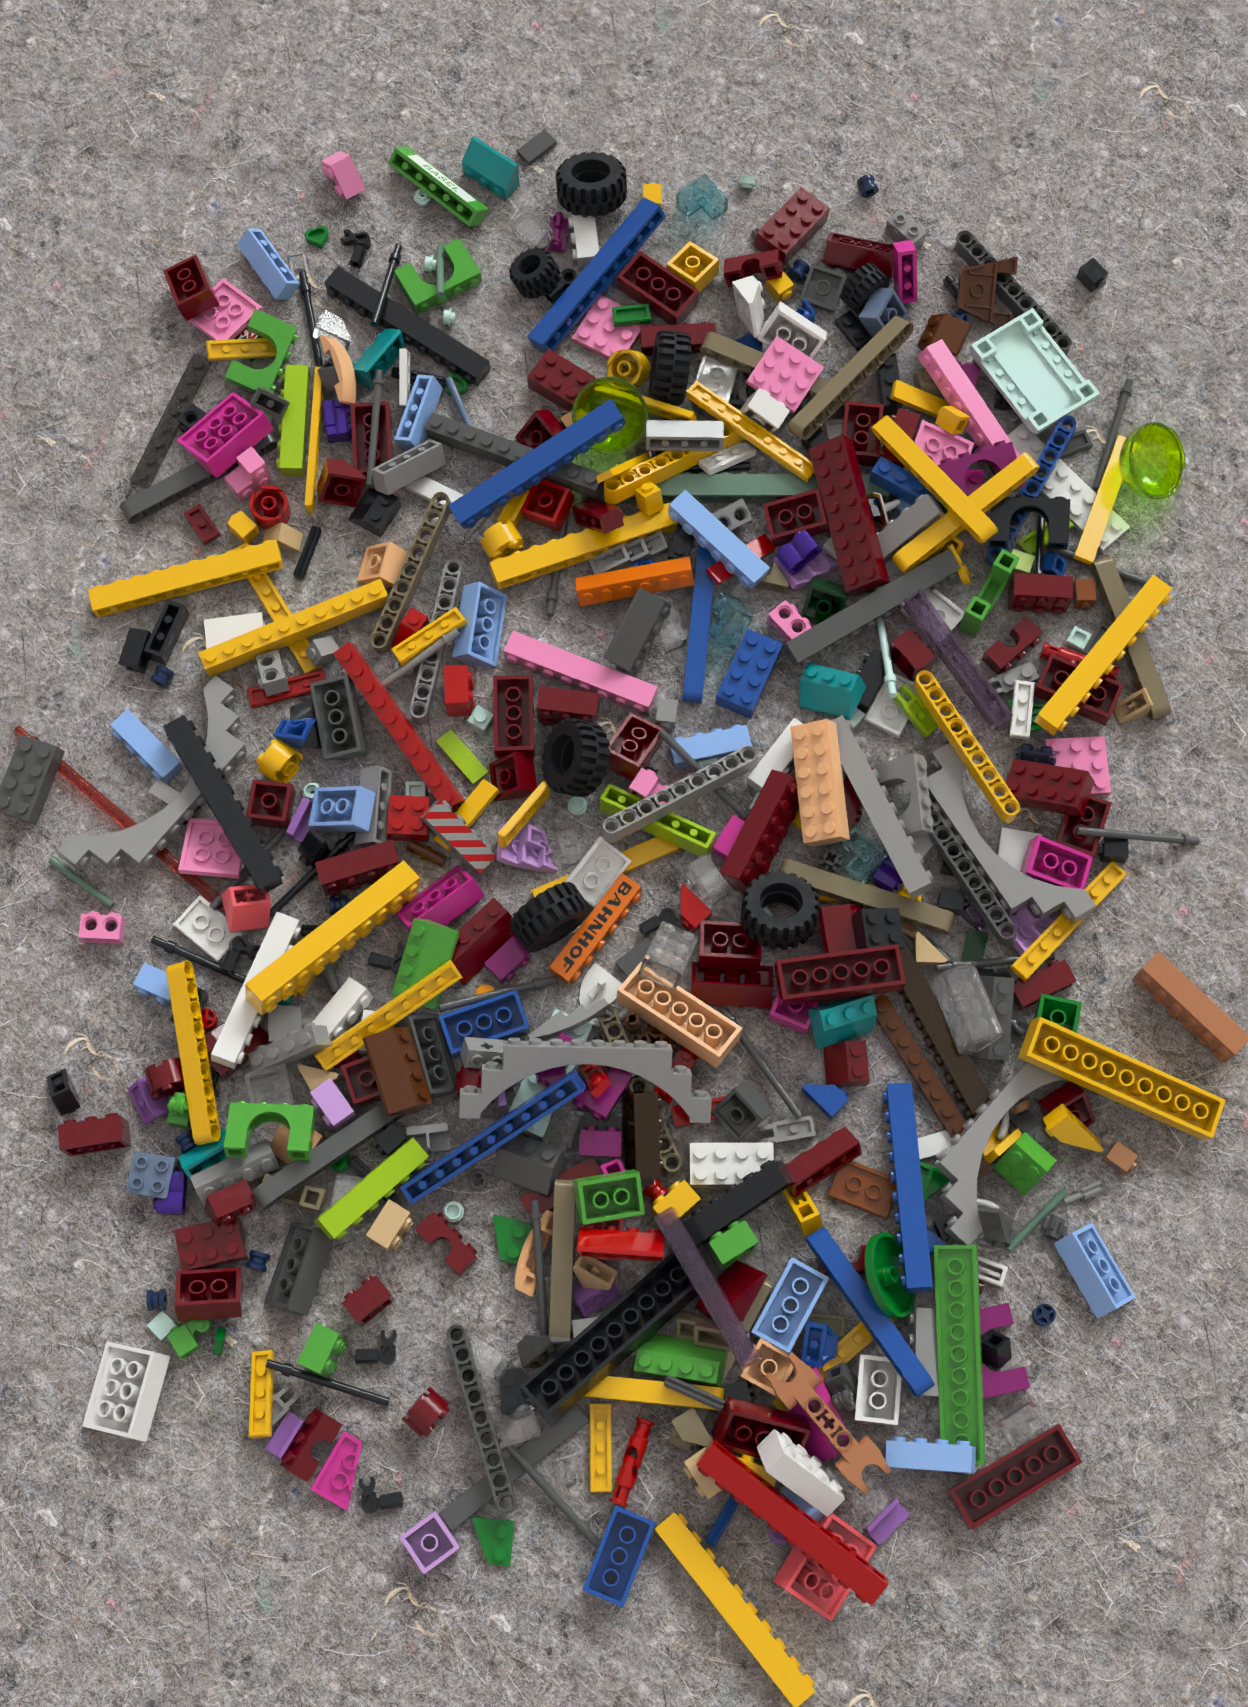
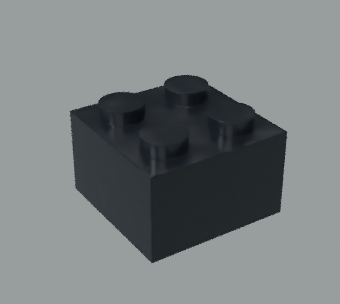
M899 907L861 909L852 915L857 949L899 944L900 950L905 947Z

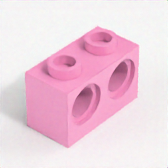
M786 600L768 614L767 622L786 642L812 628L809 620L805 617L802 618L797 608ZM786 614L789 618L783 619L779 615ZM797 627L802 631L797 633L793 631V628Z
M89 911L88 914H81L78 937L82 942L123 944L126 921L119 913L110 912L108 915H100L99 912ZM97 923L94 930H88L90 924ZM117 924L114 931H108L110 925Z

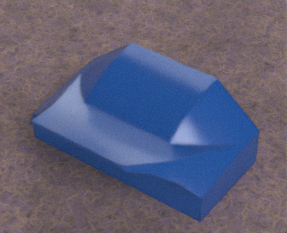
M807 1321L801 1361L808 1366L822 1368L827 1361L836 1358L839 1335L832 1331L827 1324Z

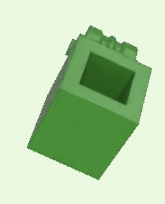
M175 1092L167 1104L169 1112L167 1123L170 1126L191 1129L186 1094Z
M209 1319L189 1320L190 1322L184 1325L178 1324L170 1329L171 1333L167 1335V1338L179 1358L184 1359L201 1348L196 1339V1333L198 1331L208 1333L211 1330L212 1323Z

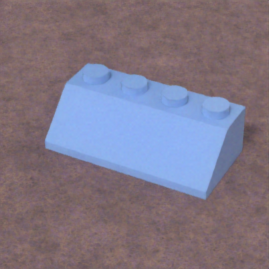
M479 581L463 586L460 613L466 619L467 624L458 629L460 635L455 638L452 658L468 665L497 667L508 595Z
M1093 1223L1054 1243L1057 1253L1062 1257L1068 1272L1073 1276L1079 1291L1084 1295L1090 1310L1097 1319L1136 1298Z

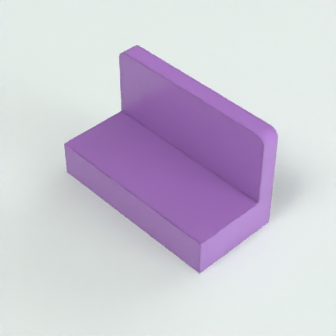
M302 798L286 831L288 838L302 843L306 834L312 828L308 826L312 803L309 799Z
M146 1078L137 1080L127 1089L144 1125L151 1124L159 1116L169 1114L167 1108L169 1100L167 1096L159 1100H153Z
M613 1282L610 1290L583 1288L581 1283L572 1287V1295L584 1317L621 1298L615 1282Z
M288 1411L265 1449L282 1460L284 1454L293 1444L296 1434L301 1431L306 1421Z
M895 1498L863 1530L880 1546L910 1514L899 1504V1500Z

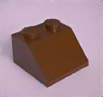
M945 313L931 315L917 346L923 351L927 346L942 339L952 355L956 357L959 355L972 325Z

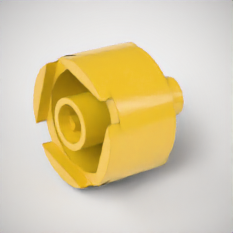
M622 349L615 351L607 362L609 380L614 385L622 388L636 389L642 386L647 381L651 372V365L647 357L636 350Z
M506 520V524L498 522L484 531V538H479L480 544L491 561L497 557L504 558L510 556L515 551L522 552L525 549L523 546L524 540L511 520Z
M273 739L265 753L259 755L256 763L259 765V772L272 782L289 783L300 769L298 763L299 760L303 761V755L286 742Z

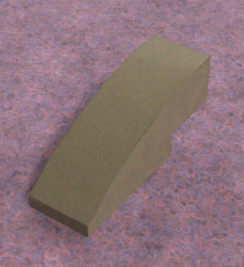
M681 1311L676 1318V1338L693 1340L694 1345L736 1351V1330L712 1318Z

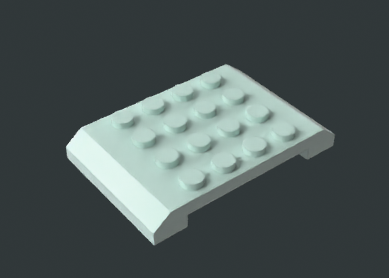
M1032 308L971 344L970 350L975 361L1031 432L1039 434L1060 421L1062 417L1072 414L1098 398L1100 393L1089 379L1085 380L1045 330L1043 320Z

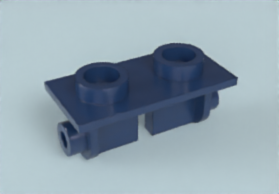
M1021 744L1020 747L1014 749V751H1019L1015 759L1034 762V758H1037V763L1056 765V758H1053V755L1058 754L1059 751H1054L1052 747L1041 746L1040 749L1033 748L1031 744Z

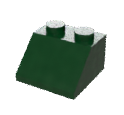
M814 576L801 617L807 618L809 622L819 624L845 609L849 593H846L843 585Z

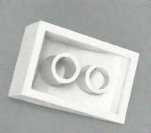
M749 276L733 281L732 285L738 317L753 337L756 338L760 333L764 320L763 310L766 309L764 299L761 298V292H763L761 282L757 281L754 276Z

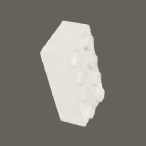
M773 1142L690 1143V1187L728 1188L735 1183L736 1185L743 1183L742 1178L747 1174L759 1172L762 1164L768 1160H774Z
M774 1429L757 1446L766 1472L826 1517L845 1500L842 1492L843 1487L836 1479V1472L829 1466L827 1468L824 1467L816 1456L813 1455L811 1457L807 1454V1451L800 1444L795 1445L787 1434H781Z

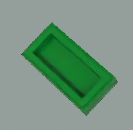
M649 304L612 307L614 327L651 323Z

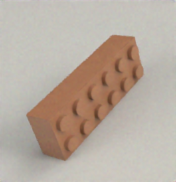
M1160 952L1135 975L1134 978L1138 986L1148 990L1152 994L1153 1000L1164 1005L1167 1008L1168 1014L1180 1020L1183 1028L1196 1035L1198 1042L1212 1050L1213 1056L1219 1061L1226 1063L1248 1042V1034Z

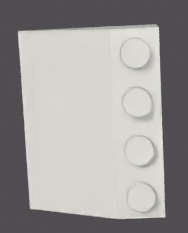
M106 1342L82 1426L146 1442L170 1356Z

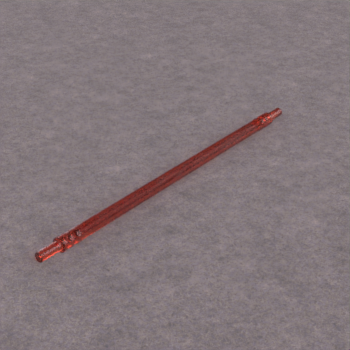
M20 725L14 729L19 736L22 734L39 740L36 736H31ZM61 760L58 772L124 829L137 824L65 761ZM166 848L161 851L159 850L155 854L210 903L219 895L197 875L180 874L178 870L180 860ZM222 903L217 909L225 915Z

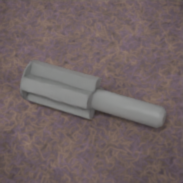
M1099 1180L1081 1188L1080 1192L1064 1198L1063 1203L1066 1205L1078 1199L1084 1198L1085 1200L1105 1192L1104 1186Z

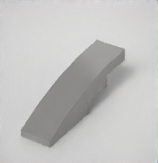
M659 531L645 539L641 537L626 545L621 543L589 559L594 574L633 566L634 562L653 558L670 550L664 533Z
M604 998L588 1010L581 1004L567 1016L560 1010L529 1034L528 1038L546 1040L559 1036L561 1032L567 1033L605 1012L609 1009V1004Z

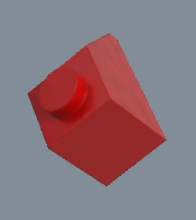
M411 607L399 625L392 647H395L429 624L428 617Z
M683 884L680 890L681 924L686 930H692L695 933L700 929L701 920L708 921L712 917V911Z

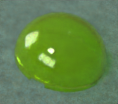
M601 377L584 386L576 396L572 407V424L612 399L627 424L620 431L608 435L605 441L591 446V450L607 455L623 453L636 445L643 436L648 420L647 406L637 388L628 381L617 377Z
M1150 422L1137 427L1128 435L1121 447L1119 468L1121 476L1130 490L1143 498L1159 500L1173 495L1183 481L1181 476L1186 465L1185 453L1180 438L1172 428H1168L1161 422Z

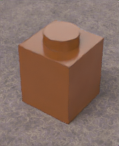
M1095 578L1075 579L1073 583L1074 608H1080L1081 610L1093 608L1097 600Z

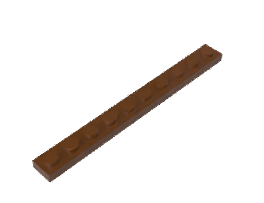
M884 994L875 999L876 1020L949 1136L952 1138L957 1133L960 1135L964 1130L962 1126L966 1122L887 995ZM983 1157L981 1158L977 1180L995 1170L993 1169L994 1165L992 1163L988 1164Z

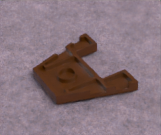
M1018 257L961 269L959 272L956 308L991 325L996 324L1002 327L1012 321V313L994 312L997 273L1015 275L1017 273Z

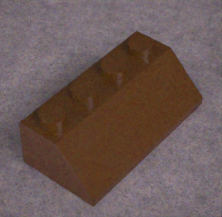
M409 1027L391 1028L363 1038L387 1116L418 1113L433 1104Z

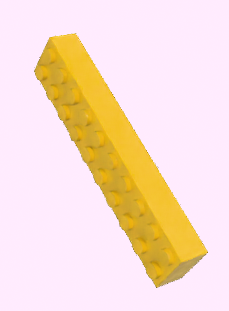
M403 860L245 984L246 999L261 1016L266 1012H272L277 1007V1003L290 998L296 988L304 987L309 982V978L314 974L316 976L325 969L324 966L329 962L334 963L337 961L343 951L352 949L356 945V941L361 937L363 939L372 932L371 929L376 925L381 926L390 914L399 912L404 903L413 901L418 895L420 877Z
M1042 1017L1031 1020L1018 1056L1023 1061L1200 1140L1212 1139L1214 1137L1226 1101Z

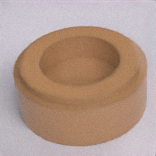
M1026 1099L1012 1106L1010 1111L1016 1115L1030 1108L1031 1104Z

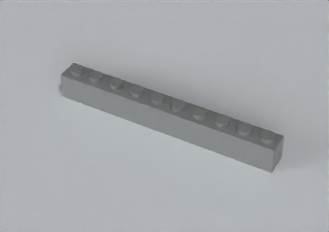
M843 715L831 720L837 726L841 765L911 899L934 889L931 883L934 881V878L929 870H924L922 865L925 864L922 855L915 853L913 848L916 847L913 838L906 836L904 831L907 830L904 821L897 819L895 814L898 813L895 804L888 802L886 797L889 796V793L884 785L880 786L878 780L881 778L877 770H872L869 766L872 761L868 753H863L860 749L863 747L859 736L854 737L852 731L855 729L851 721H846Z

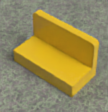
M527 489L526 493L510 499L498 517L497 523L506 524V520H511L515 527H517L523 517L521 508L530 490Z
M1000 1124L996 1125L982 1154V1157L988 1164L992 1163L1022 1136L1023 1133L1018 1128L1010 1135L1007 1132L1004 1139H999L997 1133L1000 1129Z

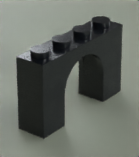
M1024 495L1006 496L990 509V520L995 524L998 532L989 538V547L1008 548L1011 521L1021 513L1033 512L1043 517L1047 523V549L1067 550L1069 543L1070 499L1061 496L1055 498H1046L1045 496L1027 498Z

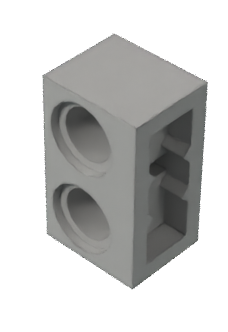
M901 209L894 213L886 222L885 233L895 242L911 240L916 250L924 244L926 231Z
M743 498L711 513L718 520L723 519L725 527L730 531L737 527L739 530L749 525L748 521L753 519ZM736 510L742 514L740 520H737L734 516Z
M278 649L255 655L257 663L254 664L256 674L261 676V678H257L261 690H265L266 696L289 691Z

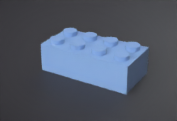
M791 1257L751 1335L757 1339L762 1338L790 1354L823 1293L829 1277Z

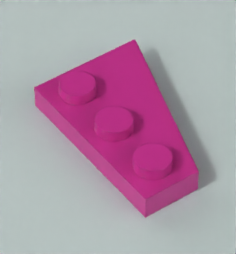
M343 1431L310 1490L348 1511L362 1441Z

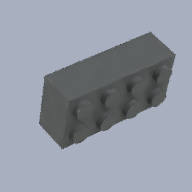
M21 734L0 786V813L36 825L65 751L57 746Z

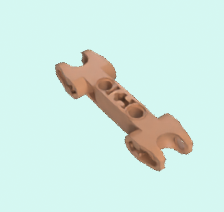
M791 1352L787 1357L794 1367L793 1378L788 1382H781L771 1372H768L765 1375L777 1398L789 1411L797 1404L800 1405L842 1456L834 1463V1466L847 1481L865 1495L869 1491L862 1479V1471L865 1466L875 1464L885 1474L890 1473L892 1470L886 1463L879 1448L867 1435L859 1442L854 1439L814 1391L822 1383L821 1379L810 1366ZM811 1400H816L819 1403V1408L815 1412H811L808 1409V1404ZM823 1414L825 1418L832 1419L830 1422L832 1427H823L825 1421L821 1417L817 1419L815 1417ZM840 1434H845L847 1437V1443L844 1446H839L837 1443V1437Z

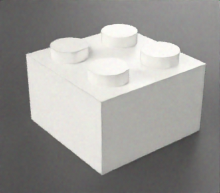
M760 388L746 400L740 409L742 413L770 433H774L779 429L790 412L784 403L776 401L768 391Z

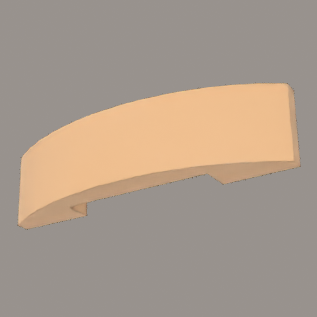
M321 335L320 340L324 353L332 356L339 382L334 385L340 403L354 404L356 401V378L349 354L337 339Z
M546 1210L540 1218L543 1253L549 1238L553 1237V1212ZM533 1228L522 1248L515 1275V1289L530 1297L533 1296L537 1286Z

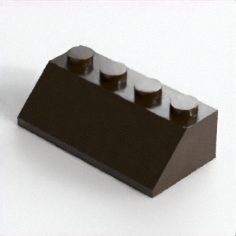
M625 1091L622 1096L625 1170L634 1169L640 1172V1178L661 1177L663 1161L660 1159L662 1139L659 1138V1130L662 1127L658 1110L661 1107L660 1096H658V1092Z

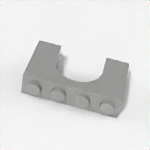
M911 753L874 765L881 778L878 780L881 786L884 785L889 788L907 782L910 787V804L907 810L897 817L898 820L902 819L907 827V830L904 831L906 836H911L914 839L932 834L933 818L931 816V800L929 798V781L927 779V762L925 757Z

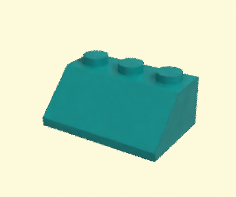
M473 136L462 160L463 173L468 178L476 180L482 187L490 189L497 197L507 200L520 185L518 164Z
M385 329L376 336L374 343L365 349L359 361L357 360L353 363L357 382L370 391L374 387L372 382L375 379V370H382L384 375L399 358V349L405 348L402 331L399 329Z
M808 663L800 679L799 707L835 717L843 715L845 719L851 720L866 689V685L857 674Z
M873 995L842 998L808 1009L816 1049L870 1033L877 1017Z
M226 1129L221 1131L219 1141L200 1146L197 1145L178 1157L189 1179L190 1176L229 1158L226 1157L223 1148Z

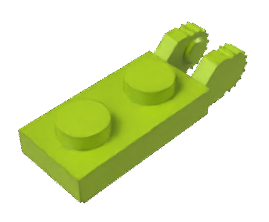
M903 684L900 687V691L909 700L906 702L898 692H896L897 696L892 699L900 706V709L923 738H926L939 726L920 698L907 685Z

